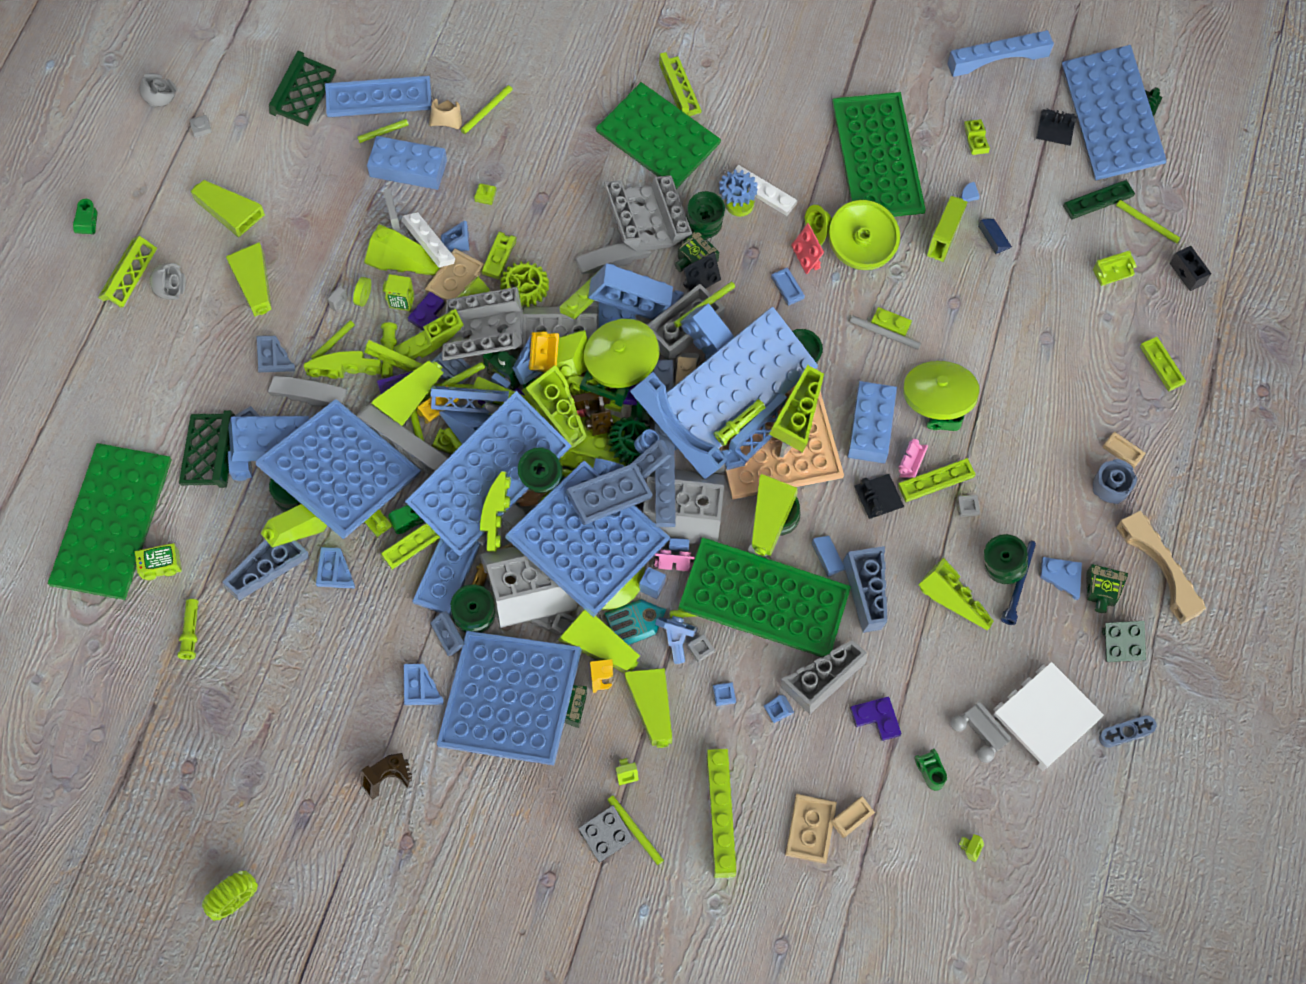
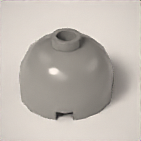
M146 73L142 77L139 87L141 97L152 107H161L169 104L177 90L175 84L169 79L167 81L161 79L162 75Z
M164 263L153 269L150 276V286L155 295L162 299L175 300L180 298L178 297L180 293H184L186 286L185 275L180 272L179 269L182 268L178 264Z

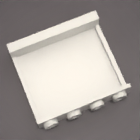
M1052 662L1047 667L1043 664L1035 672L1037 675L1033 679L1029 677L1021 684L1023 688L1019 692L1015 689L1007 697L1009 700L1005 704L1000 702L993 709L995 711L994 719L997 717L1040 762L1037 766L1042 771L1048 768L1104 716Z

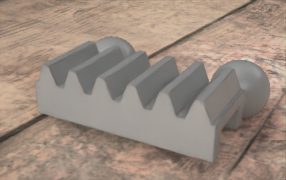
M980 701L962 716H954L951 720V727L958 732L963 731L967 726V722H969V726L973 727L975 733L980 735V739L984 740L985 744L989 746L982 747L978 751V758L983 763L991 762L994 758V753L1012 739Z

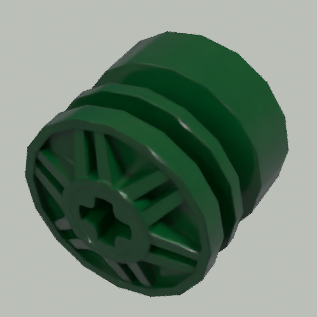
M702 191L693 195L689 200L686 214L692 233L698 230L706 239L716 236L722 227L725 213L724 201L720 196L709 191Z

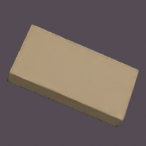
M1115 431L1103 445L1104 449L1118 459L1129 463L1133 469L1146 454Z
M861 796L830 822L842 838H845L875 812L863 796Z

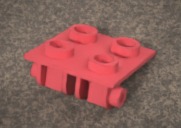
M807 223L791 245L806 274L812 268L818 270L821 267L819 258L824 253L811 226Z

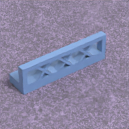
M432 386L431 409L492 414L485 406L477 408L472 402L474 400H484L489 403L493 401L505 403L509 398V391ZM436 397H446L449 400L445 405H436ZM461 398L466 399L468 403L463 407H459L453 400Z
M782 392L730 441L729 449L736 456L744 460L745 463L773 437L769 435L771 430H765V424L767 422H775L778 418L777 412L781 408L783 409L787 397ZM754 434H763V440L761 442H753L752 436ZM741 446H750V452L746 456L738 450Z

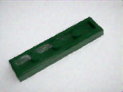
M1126 179L1067 201L1063 207L1072 220L1118 203L1120 200L1123 201L1134 197L1135 192Z

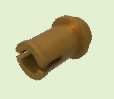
M479 563V566H476L477 571L472 584L484 586L488 574L485 573L483 564Z

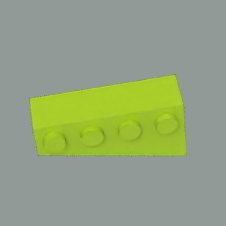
M809 365L806 366L769 435L802 453L808 443L824 373Z

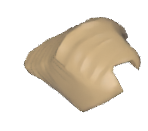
M434 99L431 105L429 126H447L460 129L462 127V117L459 103L455 101V106L449 100H446L438 105V100Z

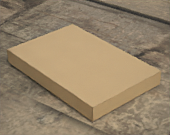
M455 248L451 253L455 257L454 264L441 267L425 288L426 293L432 292L443 299L445 303H447L448 299L456 298L465 290L469 283L477 276H480L485 265Z
M796 794L785 856L823 864L827 863L833 828L830 821L834 819L837 802Z

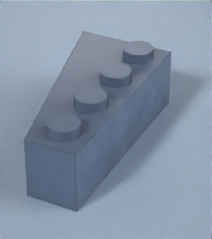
M265 539L222 583L225 589L240 601L309 558L308 551L296 541L271 547Z
M885 546L850 551L843 559L863 633L882 630L887 623Z

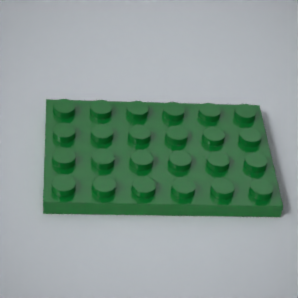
M642 82L596 127L597 133L657 177L672 176L676 189L721 143L719 137Z

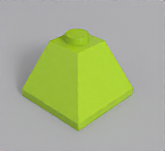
M585 330L559 337L557 368L565 379L579 376L588 370L584 361V351L588 342Z

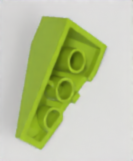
M380 224L370 238L364 261L365 264L383 271L391 269L403 273L404 271H411L416 274L434 276L441 268L435 264L421 245L397 231Z
M554 365L522 389V392L546 421L572 446L571 448H574L587 436L574 405V399L569 391L568 382Z
M942 558L919 583L921 591L932 600L985 630L990 629L994 620L979 601L973 600L970 588L968 586L964 587L958 580L961 577L958 572Z

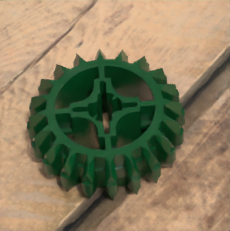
M631 416L627 419L624 417L616 421L609 429L610 433L607 435L609 439L607 445L611 446L609 452H614L613 458L618 457L619 463L624 461L626 466L635 461L641 455L635 449V439L645 430L650 429L651 426L646 427L645 421L639 422V418L633 420ZM622 431H625L624 437H621Z

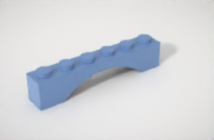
M1046 30L952 50L947 64L952 77L969 74L985 64L1003 58L1025 57L1035 60L1049 57L1054 43L1049 31Z
M654 372L630 391L704 479L720 469L727 461L715 445L697 438L679 422L670 407L666 386Z

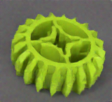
M520 261V265L513 263V268L507 267V272L502 274L500 290L511 288L510 285L513 284L514 287L518 288L521 306L526 305L530 307V304H533L536 307L537 301L542 303V297H546L549 290V279L546 271H543L541 266L537 267L536 263L530 265L529 261L526 264ZM532 278H535L539 282V285L535 284V282L532 281Z
M247 870L234 873L232 876H228L225 880L221 881L205 896L202 908L205 914L213 921L226 918L254 896L258 884Z

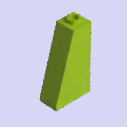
M206 180L195 185L191 190L195 202L238 238L265 215L262 205Z
M950 197L932 237L927 253L928 257L944 262L965 212L967 201L959 197Z
M260 242L226 256L228 264L254 316L263 315L272 310L265 255Z
M427 361L374 399L371 404L403 427L430 392L432 386L441 378L444 373L441 370L443 367L435 361L432 363Z
M763 474L759 478L752 548L755 550V553L761 556L766 554L771 556L796 499L798 489Z
M300 504L269 519L261 535L271 547H276L324 532L327 525L304 505Z
M585 609L557 639L565 645L580 647L582 653L598 661L612 659L613 668L623 673L628 671V669L632 671L639 663L637 659L640 655L597 616L592 617Z
M665 668L625 672V683L651 745H656L657 748L668 747L669 744H672V730Z

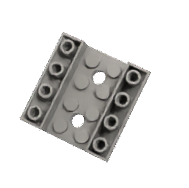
M672 176L654 177L651 186L624 188L621 180L604 182L623 241L635 251L671 248L692 234ZM635 202H640L643 206H639ZM645 231H651L653 235H649Z
M517 287L447 300L446 314L456 309L464 325L450 339L449 343L443 344V361L515 349L522 345L523 311ZM507 328L504 333H500L501 330Z
M589 306L575 320L560 313L559 307H524L523 348L532 332H537L540 329L546 330L547 334L557 333L559 337L572 334L576 329H582L586 331L589 340L591 335L597 330V306Z
M675 470L676 525L675 527L659 528L670 538L688 539L689 544L700 545L702 537L718 542L725 475L711 474L704 479L698 472ZM654 471L647 477V485L653 496L651 499L644 501L643 513L656 524ZM704 498L708 501V504L701 506L697 501Z
M515 546L500 549L497 552L480 554L485 573L488 574L496 602L495 611L500 628L577 610L576 601ZM507 576H513L516 579V582L514 584H508L505 581V578Z

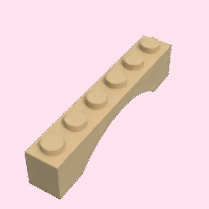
M1139 511L1121 520L1116 528L1126 543L1137 547L1149 555L1165 575L1170 589V609L1179 623L1183 624L1200 615L1206 609L1203 599L1196 594L1192 583L1184 576L1181 566L1174 561L1170 550L1163 545L1160 535L1153 530L1148 517Z

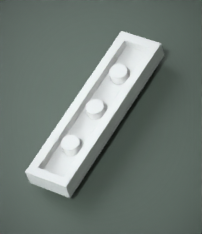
M740 165L735 168L737 173L743 170V174L749 172L750 178L755 177V182L758 183L757 195L755 197L787 216L797 204L795 198Z
M418 212L402 216L401 221L438 267L454 264L455 257Z

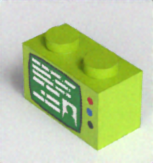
M389 274L387 281H384L383 291L386 293L385 300L388 301L389 308L411 312L415 297L411 278Z
M174 543L135 551L137 573L142 580H153L158 576H173L177 572H182L179 550Z

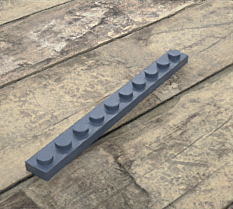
M658 360L654 373L666 386V392H668L673 387V360ZM655 421V432L660 440H664L672 455L655 470L656 527H675L674 443Z

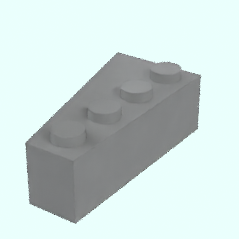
M851 640L831 651L827 656L820 657L807 667H802L796 670V673L782 678V689L811 714L866 663L867 652Z

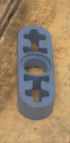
M1142 716L1105 728L1099 735V741L1104 747L1111 748L1152 734L1156 730L1157 724L1151 716ZM1144 722L1150 724L1148 729L1145 727L1138 731L1137 727H1140ZM1123 727H1130L1133 735L1131 737L1125 736L1123 734ZM1107 733L1109 736L1118 733V736L1114 737L1111 741L1105 739Z

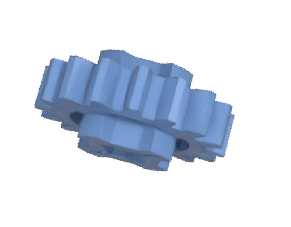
M735 169L733 174L728 171L727 177L722 176V181L719 182V194H722L721 199H727V204L733 202V206L739 203L740 207H742L744 202L748 205L750 200L754 201L755 195H757L758 183L755 182V177L750 178L749 172L743 174V170L737 173Z

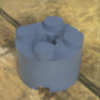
M1120 459L1103 463L1093 479L1094 494L1103 501L1113 504H1119L1124 501L1137 482V476H1135L1133 467Z

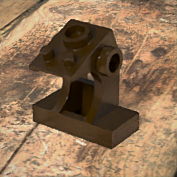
M592 392L574 395L573 399L576 410L583 409L586 430H590L592 436L609 433V429L613 425V418L610 410L605 411L604 405L610 404L611 399Z
M402 753L388 755L373 766L369 767L368 765L361 770L360 785L372 800L379 796L380 784L387 777H396L406 788H409V782L412 781V773H407V771H410L409 762L403 758Z

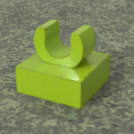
M479 183L474 197L475 202L492 205L497 191L496 187Z
M627 758L619 760L620 767L615 768L619 786L638 781V771L635 762L629 764Z
M973 834L971 840L962 837L959 845L962 850L966 851L967 858L976 862L984 842L982 837Z

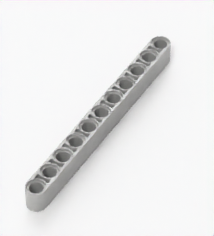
M367 404L356 415L410 462L430 476L448 459L370 404ZM514 504L501 517V526L510 531L526 516L525 512Z

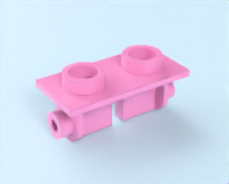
M917 439L909 441L906 450L908 456L904 455L898 467L899 473H901L900 478H915L928 445H920Z
M660 550V553L655 554V556H659V559H655V567H658V569L672 570V563H676V570L687 572L692 569L694 563L690 562V559L695 558V556H691V552L679 551V555L671 554V550Z

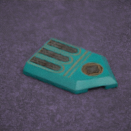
M640 599L605 613L611 630L625 643L631 645L656 635L659 626L655 625L658 617H664L667 609Z

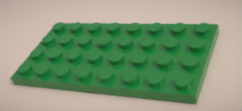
M901 92L833 98L832 106L851 202L857 200L876 202L885 207L894 217L925 214L926 208Z
M100 443L96 444L47 583L49 586L126 600L137 567L135 551L143 549L172 461L170 456Z
M702 537L678 610L823 658L830 654L833 649L851 586Z

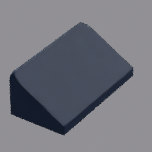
M995 219L980 220L978 227L995 254L1012 248Z

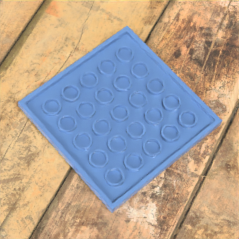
M336 399L256 461V465L342 539H345L421 472L418 467Z
M583 461L512 528L505 538L594 617L669 541L670 537L659 527H656V524L635 505L583 525L566 494V490L601 476L589 464Z
M467 631L464 639L465 645L462 647L437 746L554 766L582 651L581 648Z

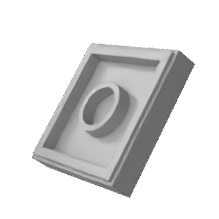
M384 189L392 228L401 234L391 189Z

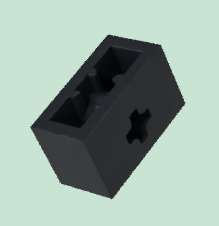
M1192 246L1176 252L1170 262V265L1189 291L1205 285L1212 274Z

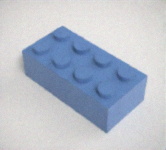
M376 136L367 163L369 176L438 190L447 163L445 148Z
M606 263L591 278L588 298L654 320L671 306L673 286L650 279L648 276L633 273L631 270H624L614 264Z
M709 303L694 309L680 321L683 325L682 329L693 338L695 346L703 351L706 360L734 338V335Z
M863 381L859 382L848 458L885 464L889 452L897 387Z
M309 416L231 417L229 423L231 461H257L307 422Z

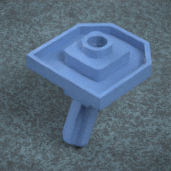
M673 616L672 619L658 617L655 625L667 630L668 643L672 649L674 663H684L683 643L685 642L686 635L693 637L698 627L685 623L683 618Z

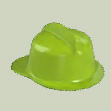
M816 204L811 205L807 209L805 225L809 223L819 244L822 245L826 239L832 218L827 211Z

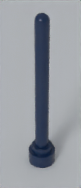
M1033 540L1029 541L1027 545L1028 569L1036 546V542ZM1027 572L1020 581L1016 582L1009 607L1002 613L1001 621L1007 625H1016L1018 619L1016 608Z

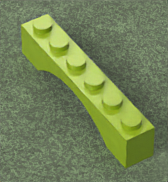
M728 749L707 750L706 758L711 805L714 878L735 877L737 871Z

